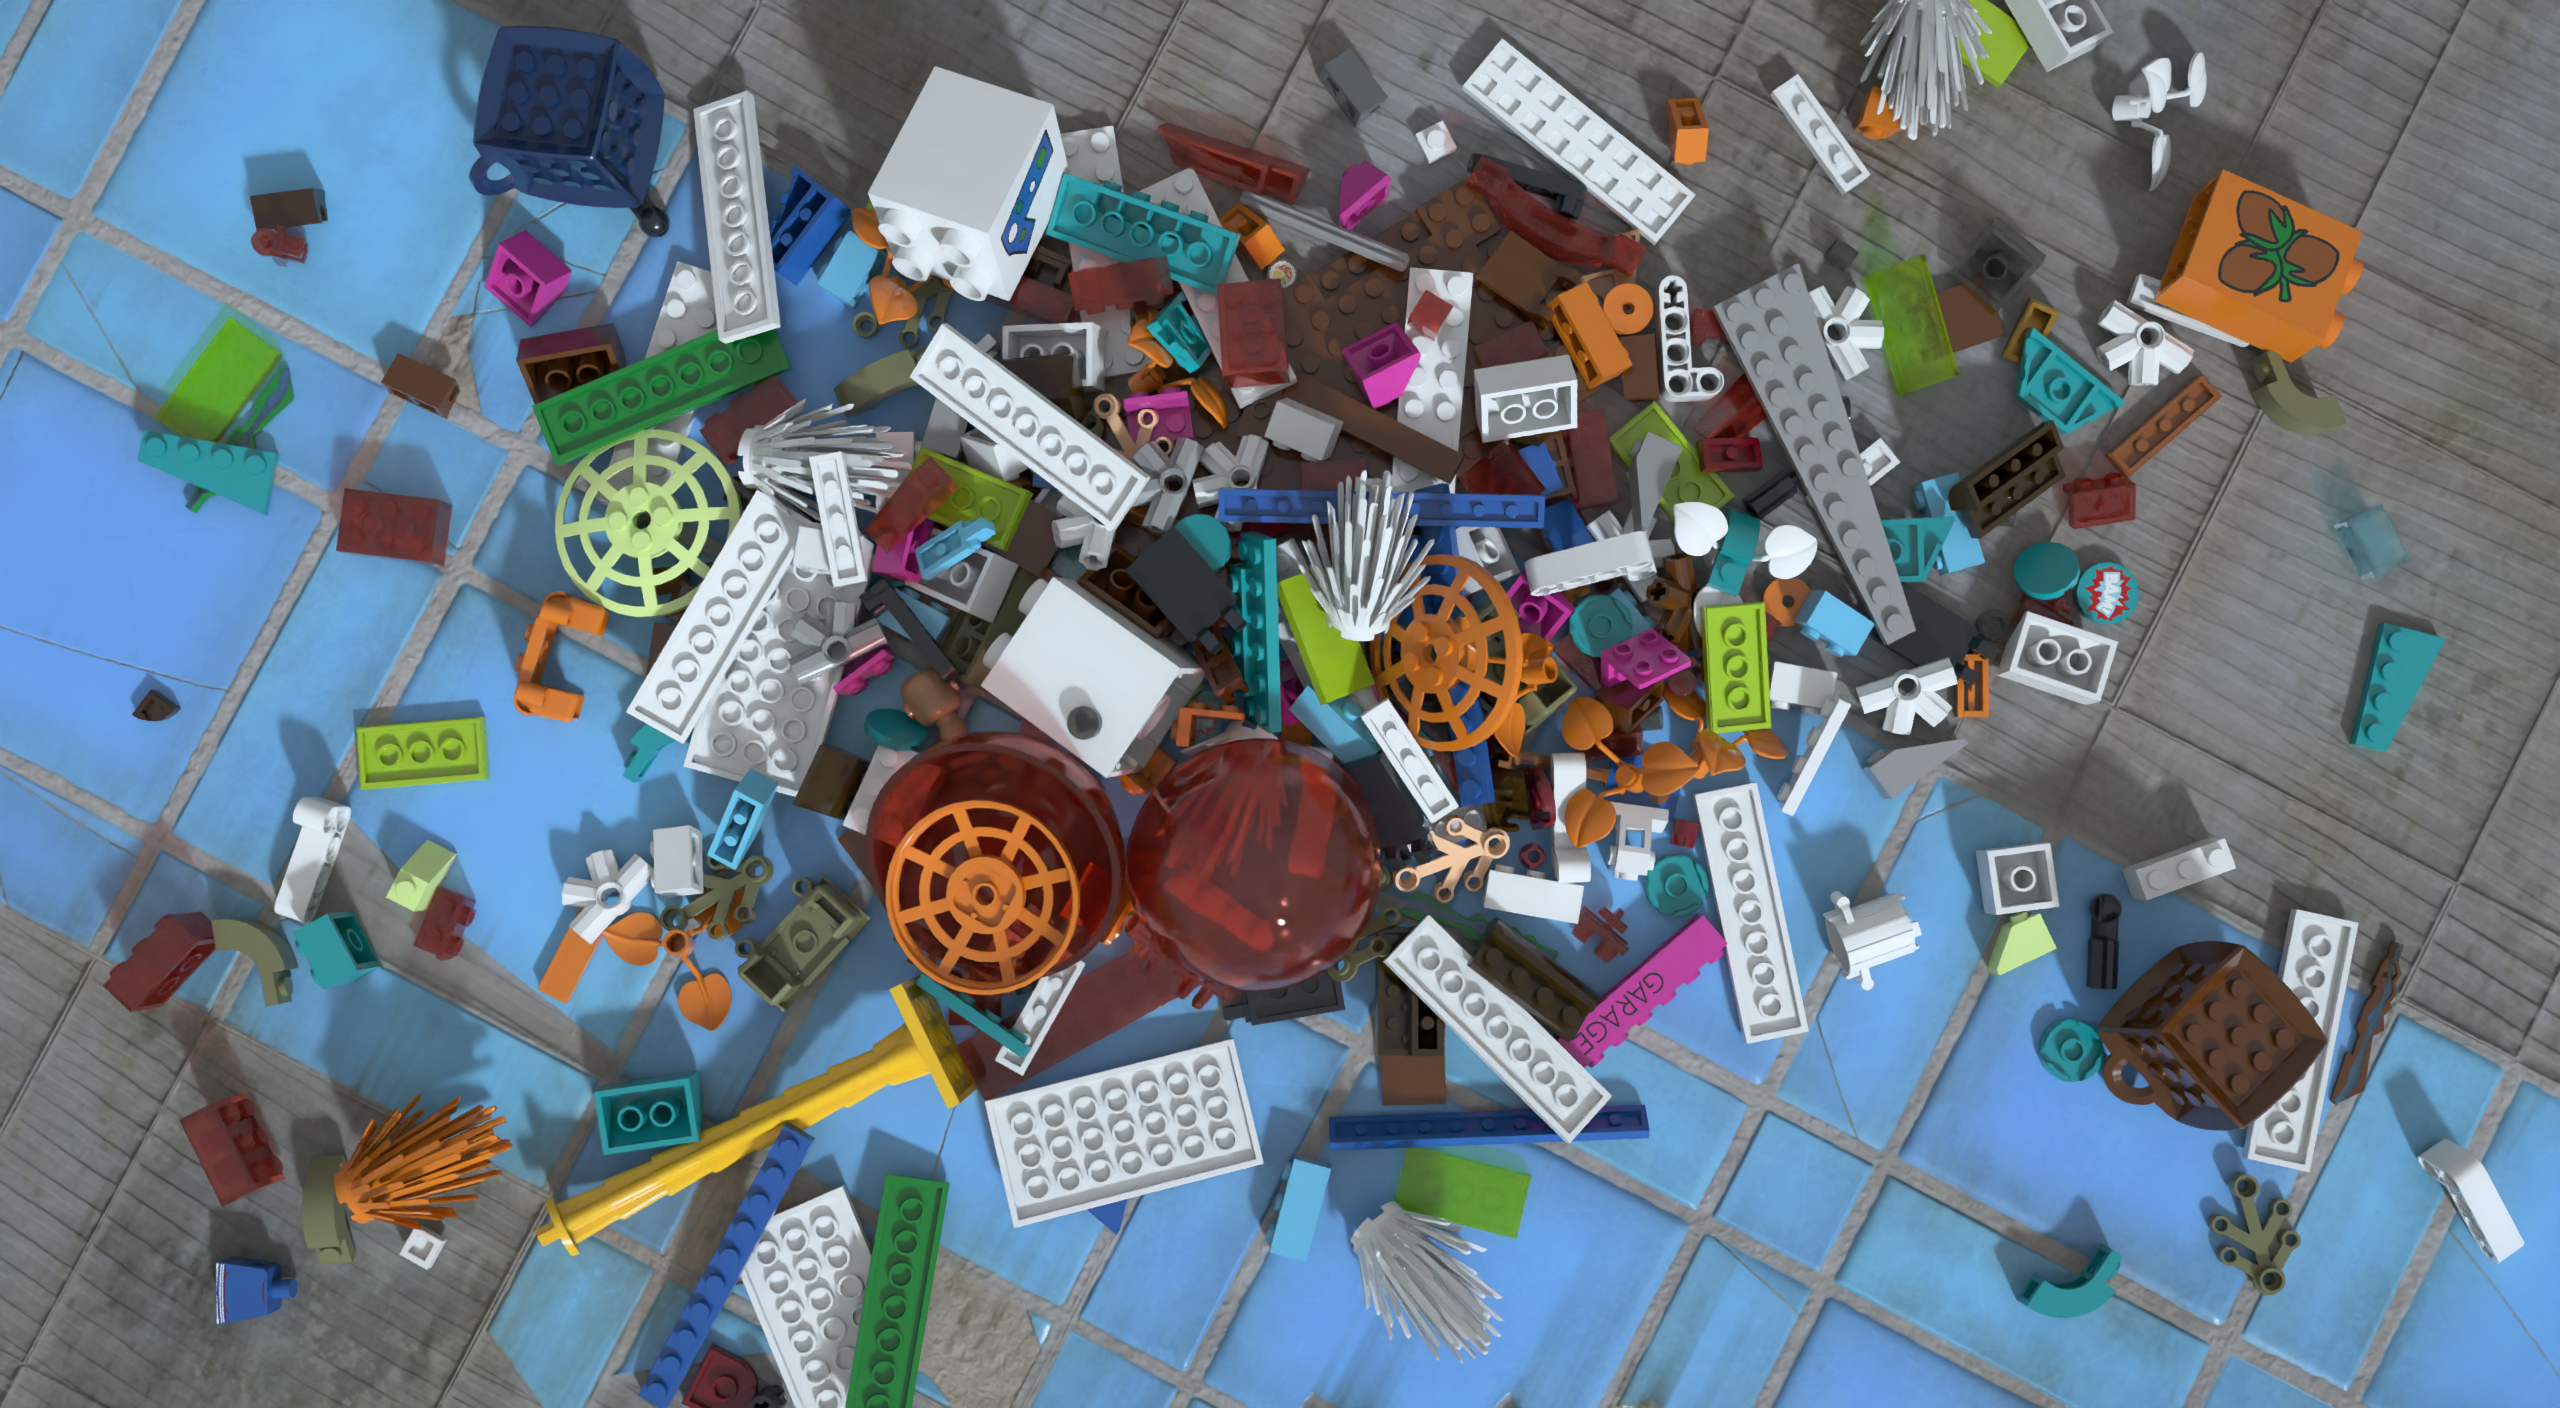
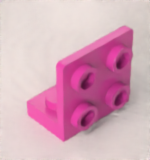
M1172 387L1161 390L1159 395L1149 396L1148 392L1142 391L1131 393L1129 398L1123 399L1129 433L1135 444L1140 428L1138 414L1143 409H1153L1159 416V421L1153 428L1150 442L1155 441L1159 437H1169L1173 442H1177L1178 437L1194 440L1187 391L1181 392L1180 388ZM1147 412L1144 414V422L1148 425L1152 423L1153 416L1151 413ZM1165 440L1160 442V444L1167 443Z
M1651 628L1601 652V682L1610 688L1628 679L1638 689H1643L1691 666V658L1655 629Z
M886 644L856 658L846 666L843 680L836 684L833 689L836 693L849 696L852 694L857 696L869 687L867 681L875 675L882 677L894 668L892 662L898 659V657L889 645Z

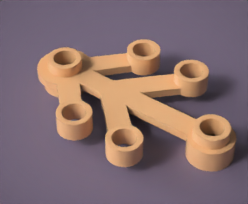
M1111 393L1099 395L1094 401L1095 413L1100 418L1107 420L1124 451L1115 450L1136 465L1132 457L1142 446L1150 443L1153 428L1159 421L1158 413L1153 409H1143L1139 412L1138 423L1140 428L1135 444L1119 416L1121 411L1120 399ZM1104 400L1110 403V410L1108 412H1104L1101 409V403ZM1147 412L1153 416V421L1149 425L1143 419L1144 414ZM1169 437L1157 438L1155 442L1158 446L1162 440L1167 441L1169 444L1168 451L1164 452L1169 458L1175 447L1173 440ZM1167 483L1165 487L1170 491L1169 484Z
M1456 814L1449 815L1444 821V827L1448 833L1453 836L1461 834L1476 843L1463 847L1436 835L1431 829L1429 833L1438 848L1437 850L1446 854L1431 859L1429 863L1415 866L1406 864L1404 869L1393 872V881L1401 891L1410 892L1418 887L1420 878L1450 867L1444 880L1437 883L1433 888V894L1436 899L1441 903H1447L1454 897V888L1468 861L1480 856L1474 870L1466 872L1462 879L1464 886L1469 891H1479L1483 886V878L1493 859L1500 858L1507 853L1510 847L1509 836L1501 828L1492 827L1482 831L1464 823L1462 818ZM1453 821H1459V826L1456 829H1450V824ZM1498 838L1495 846L1488 845L1491 839ZM1405 871L1410 872L1407 879H1400L1401 873ZM1472 877L1478 878L1476 884L1468 885ZM1448 888L1449 892L1445 896H1439L1441 889Z

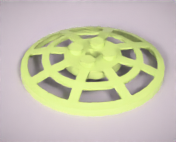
M642 430L590 452L575 467L560 494L555 514L557 550L563 567L573 583L585 596L598 605L616 613L637 618H657L675 614L688 608L702 582L686 595L659 605L655 586L675 579L688 568L705 579L711 568L697 557L707 540L710 521L729 520L728 540L743 514L740 495L734 479L725 465L710 450L695 440L670 431ZM648 438L674 441L690 448L696 453L681 466L677 462L664 457L647 455ZM634 440L633 457L614 463L600 475L589 466L597 456L609 448L625 441ZM705 462L714 469L721 480L727 496L728 507H709L704 490L692 475ZM647 465L661 466L673 471L674 474L661 487L647 482ZM633 466V484L627 485L618 491L607 482L610 477L619 471ZM581 475L591 486L588 488L582 501L579 521L563 524L568 497L575 482ZM684 482L688 484L693 492L698 508L681 509L679 502L673 496V493ZM599 491L610 501L606 508L605 517L588 520L591 504L596 493ZM642 513H649L651 516L649 526L639 529L637 526L638 517ZM698 521L696 537L691 548L688 550L678 542L683 522ZM606 531L612 546L602 559L593 548L589 533ZM580 535L584 551L591 563L596 567L587 583L582 580L570 562L565 548V537ZM669 551L680 560L670 569L653 575V558H657ZM624 553L638 559L640 577L624 575L615 571L612 567ZM606 576L623 585L642 587L645 606L620 604L597 593V590Z

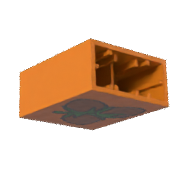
M2222 169L2193 196L2154 301L2266 352L2270 350L2281 355L2282 359L2292 363L2315 346L2327 349L2340 334L2345 322V315L2335 309L2340 295H2347L2356 285L2362 274L2364 262L2355 258L2354 255L2363 232Z

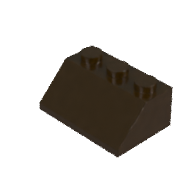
M1076 353L996 360L1077 422L1081 423L1088 415Z

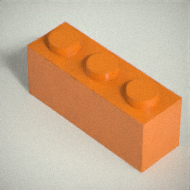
M1587 282L1557 295L1547 304L1556 312L1551 321L1589 390L1619 376L1633 365L1627 350L1622 346L1614 332L1611 321L1607 319L1598 303L1596 294L1591 290Z

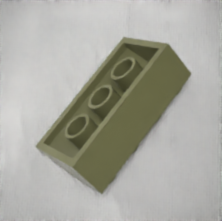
M1017 567L993 623L961 609L959 610L941 646L961 673L956 677L957 679L993 696V694L981 686L991 669L983 664V658L991 644L1001 634L1006 632L1012 637L1015 635L1027 617L1019 611V604L1031 585L1040 578L1021 567Z

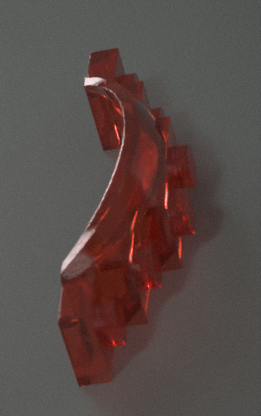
M1484 156L1480 158L1468 178L1466 186L1491 199L1492 204L1490 207L1496 210L1509 230L1552 259L1571 264L1595 265L1598 268L1605 263L1628 277L1632 276L1647 247L1622 233H1619L1618 236L1603 233L1567 219L1546 207L1522 189L1508 175L1509 170Z

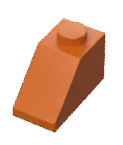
M1872 86L1865 95L1855 127L1856 131L1862 132L1864 137L1872 140L1886 139L1903 130L1900 128V118L1892 122L1894 105L1892 109H1889L1890 93L1886 96L1883 111L1879 115L1877 114L1882 90L1876 86Z
M1699 98L1668 99L1669 148L1674 163L1692 165L1696 162H1706L1709 126Z
M1240 202L1219 219L1222 228L1241 234L1237 248L1260 270L1272 264L1285 251L1268 223Z

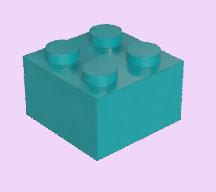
M354 911L327 913L293 932L296 938L295 945L302 956L307 958L312 968L310 973L313 980L318 985H321L323 989L348 985L382 966Z

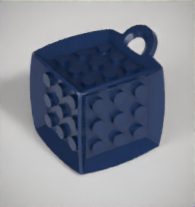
M503 26L498 29L480 84L475 114L473 145L481 157L473 164L469 173V180L478 193L488 196L498 195L515 188L527 195L574 205L638 208L642 205L658 154L665 94L644 61L616 38L559 27ZM496 162L511 172V174L500 180H490L487 177L489 168Z

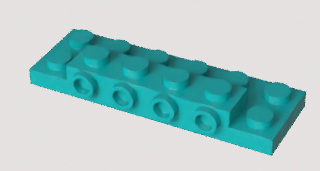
M1064 173L1046 235L1218 296L1222 295L1241 234L1209 223V216L1193 210H1191L1190 215L1180 213L1179 205L1162 200L1161 205L1150 202L1151 195L1136 190H1133L1132 195L1121 192L1123 186L1104 180V184L1100 185Z
M1255 531L1241 532V541L1238 542V556L1242 560V564L1230 565V574L1227 575L1226 580L1227 586L1238 597L1237 603L1233 607L1248 623L1239 633L1232 628V638L1229 639V649L1244 678L1243 680L1246 681L1249 687L1248 693L1243 692L1242 689L1235 690V692L1246 697L1243 701V712L1246 715L1247 721L1256 726L1259 725V728L1268 733L1282 732L1276 539Z

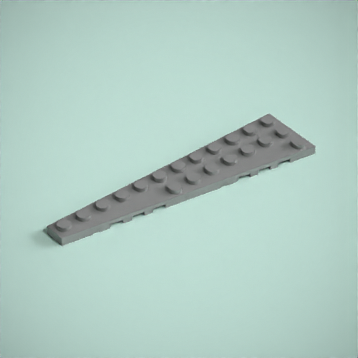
M1799 263L1715 305L1712 310L1872 622L1875 623L1874 626L1884 645H1889L1916 631L1802 271Z

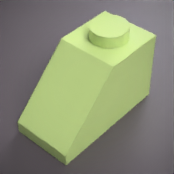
M426 840L400 869L386 898L414 912L428 910L457 853L431 840Z
M2028 911L2017 912L2009 917L2010 922L2001 926L1987 966L1989 973L2002 975L2057 949L2041 914L2028 913Z

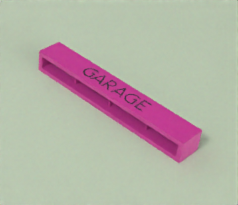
M1697 913L1599 998L1595 1010L1587 1015L1572 1041L1567 1042L1558 1034L1553 1038L1583 1068L1587 1065L1590 1068L1594 1067L1605 1057L1602 1052L1611 1045L1614 1047L1620 1045L1629 1036L1627 1031L1635 1024L1641 1026L1653 1015L1651 1013L1653 1008L1659 1003L1664 1006L1670 1002L1677 994L1674 991L1682 983L1688 985L1701 974L1699 969L1707 962L1713 964L1725 953L1722 949L1728 943L1704 915Z

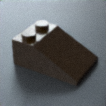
M820 744L793 804L839 820H845L871 761L840 747Z

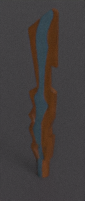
M2390 942L2387 954L2380 960L2370 984L2373 985L2371 993L2365 1000L2354 1026L2358 1036L2352 1054L2345 1052L2330 1097V1102L2333 1104L2340 1103L2365 1089L2373 1036L2384 1031V1015L2392 1009L2390 1002L2397 994L2396 982L2401 976L2399 959L2404 947L2403 944Z

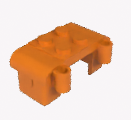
M561 591L552 592L544 598L538 618H536L535 623L530 622L524 638L528 642L525 654L520 653L515 666V671L519 672L517 678L519 681L513 701L520 713L527 716L555 719L566 723L578 720L585 696L540 684L558 624L604 636L610 617V611L607 608L588 603L587 600L576 598L575 595Z

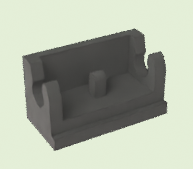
M1351 47L1324 64L1318 77L1355 127L1380 109L1379 105L1388 98Z

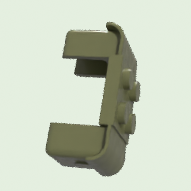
M1492 601L1477 611L1482 623L1498 617ZM1514 608V611H1515V613H1516L1517 619H1519V618L1521 617V615H1520V614L1517 612V610ZM1503 630L1486 636L1488 656L1506 658ZM1488 662L1486 678L1502 685L1505 664ZM1562 667L1558 669L1555 682L1538 684L1537 691H1531L1516 700V703H1520L1523 706L1525 712L1524 735L1531 732L1570 700V696L1576 692V684ZM1520 681L1518 691L1527 687V684ZM1483 692L1490 702L1495 705L1497 698Z
M825 875L819 883L811 877L798 878L793 882V893L803 897V899L762 943L755 938L749 937L739 940L735 945L736 954L741 958H747L737 968L738 976L769 1005H776L783 1012L802 995L871 919ZM803 881L808 885L806 892H803L801 889ZM746 942L751 946L749 953L744 948Z

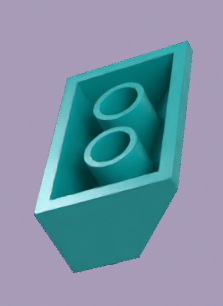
M699 1071L602 1085L593 1092L603 1155L701 1140L703 1097Z

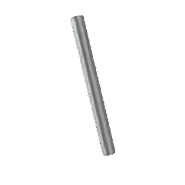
M1245 189L1240 196V203L1252 211L1400 272L1407 268L1410 258L1405 252L1253 190Z

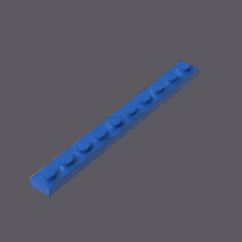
M1441 483L1416 489L1415 492L1450 493L1449 484ZM1420 526L1423 548L1429 540L1435 539L1433 546L1426 556L1438 554L1459 556L1455 526ZM1426 565L1427 576H1431L1428 581L1429 585L1439 584L1450 587L1459 569L1447 565ZM1463 588L1461 594L1465 597V591ZM1430 594L1433 614H1437L1444 597ZM1456 604L1450 615V618L1454 621L1458 617L1465 616ZM1460 681L1457 686L1448 691L1454 706L1463 699L1470 688L1469 684ZM1480 694L1473 705L1464 714L1459 716L1469 734L1484 722ZM1449 724L1451 741H1453L1457 737ZM1484 740L1476 746L1453 751L1461 807L1495 802L1487 741Z
M1219 488L1218 521L1313 523L1312 516L1316 514L1319 524H1329L1327 501H1329L1335 509V518L1338 523V490ZM1344 490V524H1345V496H1346V490ZM1351 491V521L1353 495L1359 491ZM1366 491L1367 507L1370 491ZM1391 491V495L1393 494L1392 498L1396 499L1399 495L1405 493L1400 513L1401 517L1407 497L1410 492ZM1413 492L1414 498L1406 523L1408 525L1412 516L1419 514L1415 526L1544 528L1545 495Z
M1645 1105L1603 1106L1573 1141L1649 1138L1650 1130ZM1532 1109L1329 1117L1330 1151L1565 1142Z
M788 1122L783 1126L638 1396L659 1408H668L813 1144L815 1137Z

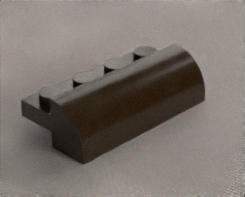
M2053 420L2041 422L1951 487L1948 495L1951 511L1961 512L1971 538H1982L2066 476L2057 455L2058 452L2064 449V446Z
M1495 917L1492 919L1476 944L1478 947L1467 966L1567 1042L1572 1041L1587 1015L1595 1010L1599 1001V994L1500 918Z
M1416 926L1388 927L1376 933L1375 937L1380 936L1390 942V954ZM1379 942L1377 944V952H1380L1383 949V942ZM1387 956L1376 957L1375 1056H1444L1443 1021L1383 962Z

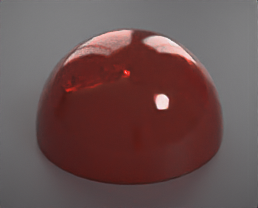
M978 731L942 740L909 759L889 778L880 790L873 803L866 829L865 849L867 866L877 896L886 912V880L889 865L896 848L909 830L930 813L954 802L970 799L1002 801L1020 807L1043 821L1063 843L1077 873L1080 888V911L1076 930L1063 955L1040 978L1063 971L1089 954L1101 941L1113 920L1123 890L1126 866L1124 840L1118 817L1106 792L1089 770L1073 756L1047 741L1030 735L1007 731ZM973 808L966 810L973 827H996L1012 832L1019 819V816L997 809ZM953 813L930 825L917 838L913 847L931 854L943 840L959 832L960 830ZM1031 824L1024 840L1039 853L1048 871L1064 868L1065 865L1062 857L1053 843L1041 830ZM977 837L983 855L988 854L1000 857L1007 843L1006 840L1000 838ZM964 840L952 846L941 857V860L956 868L970 859ZM1019 848L1011 864L1016 867L1022 877L1038 874L1039 872L1032 860ZM907 858L903 864L899 882L901 911L920 905L919 883L924 866ZM935 871L932 874L930 884L931 902L946 898L949 881L948 878ZM1069 880L1052 884L1053 908L1048 923L1063 934L1068 925L1071 911V887ZM981 886L979 888L978 894L980 899L986 903L992 902L994 899L993 890L988 886ZM1043 886L1026 890L1024 905L1025 908L1040 917L1044 903ZM950 910L935 914L942 928L955 939L962 925L955 920ZM924 918L905 923L909 934L918 948L930 953L928 958L932 962L937 964L939 958H944L949 949L933 935ZM1017 919L1005 929L1009 947L1023 941L1032 932L1033 928ZM974 932L966 945L969 948L980 951H996L992 934ZM1041 935L1029 949L1018 956L1012 957L1015 977L1024 975L1039 966L1052 954L1056 945ZM960 956L955 964L971 972L969 980L979 981L980 976L988 980V982L1002 981L999 961L978 962ZM907 957L906 962L913 965L914 963ZM983 995V997L990 1000L992 995Z
M1250 738L1219 744L1201 751L1173 769L1146 798L1136 816L1127 843L1125 878L1128 895L1135 913L1124 927L1127 936L1136 943L1127 954L1125 962L1130 966H1134L1149 950L1152 953L1143 964L1141 973L1145 976L1152 975L1164 960L1186 975L1176 990L1177 997L1184 1000L1198 984L1202 986L1193 998L1191 1005L1198 1010L1202 1009L1214 994L1229 1003L1238 991L1267 992L1285 989L1316 977L1338 962L1352 948L1367 927L1375 910L1383 876V851L1379 828L1368 800L1358 784L1343 768L1322 753L1301 744L1271 738Z

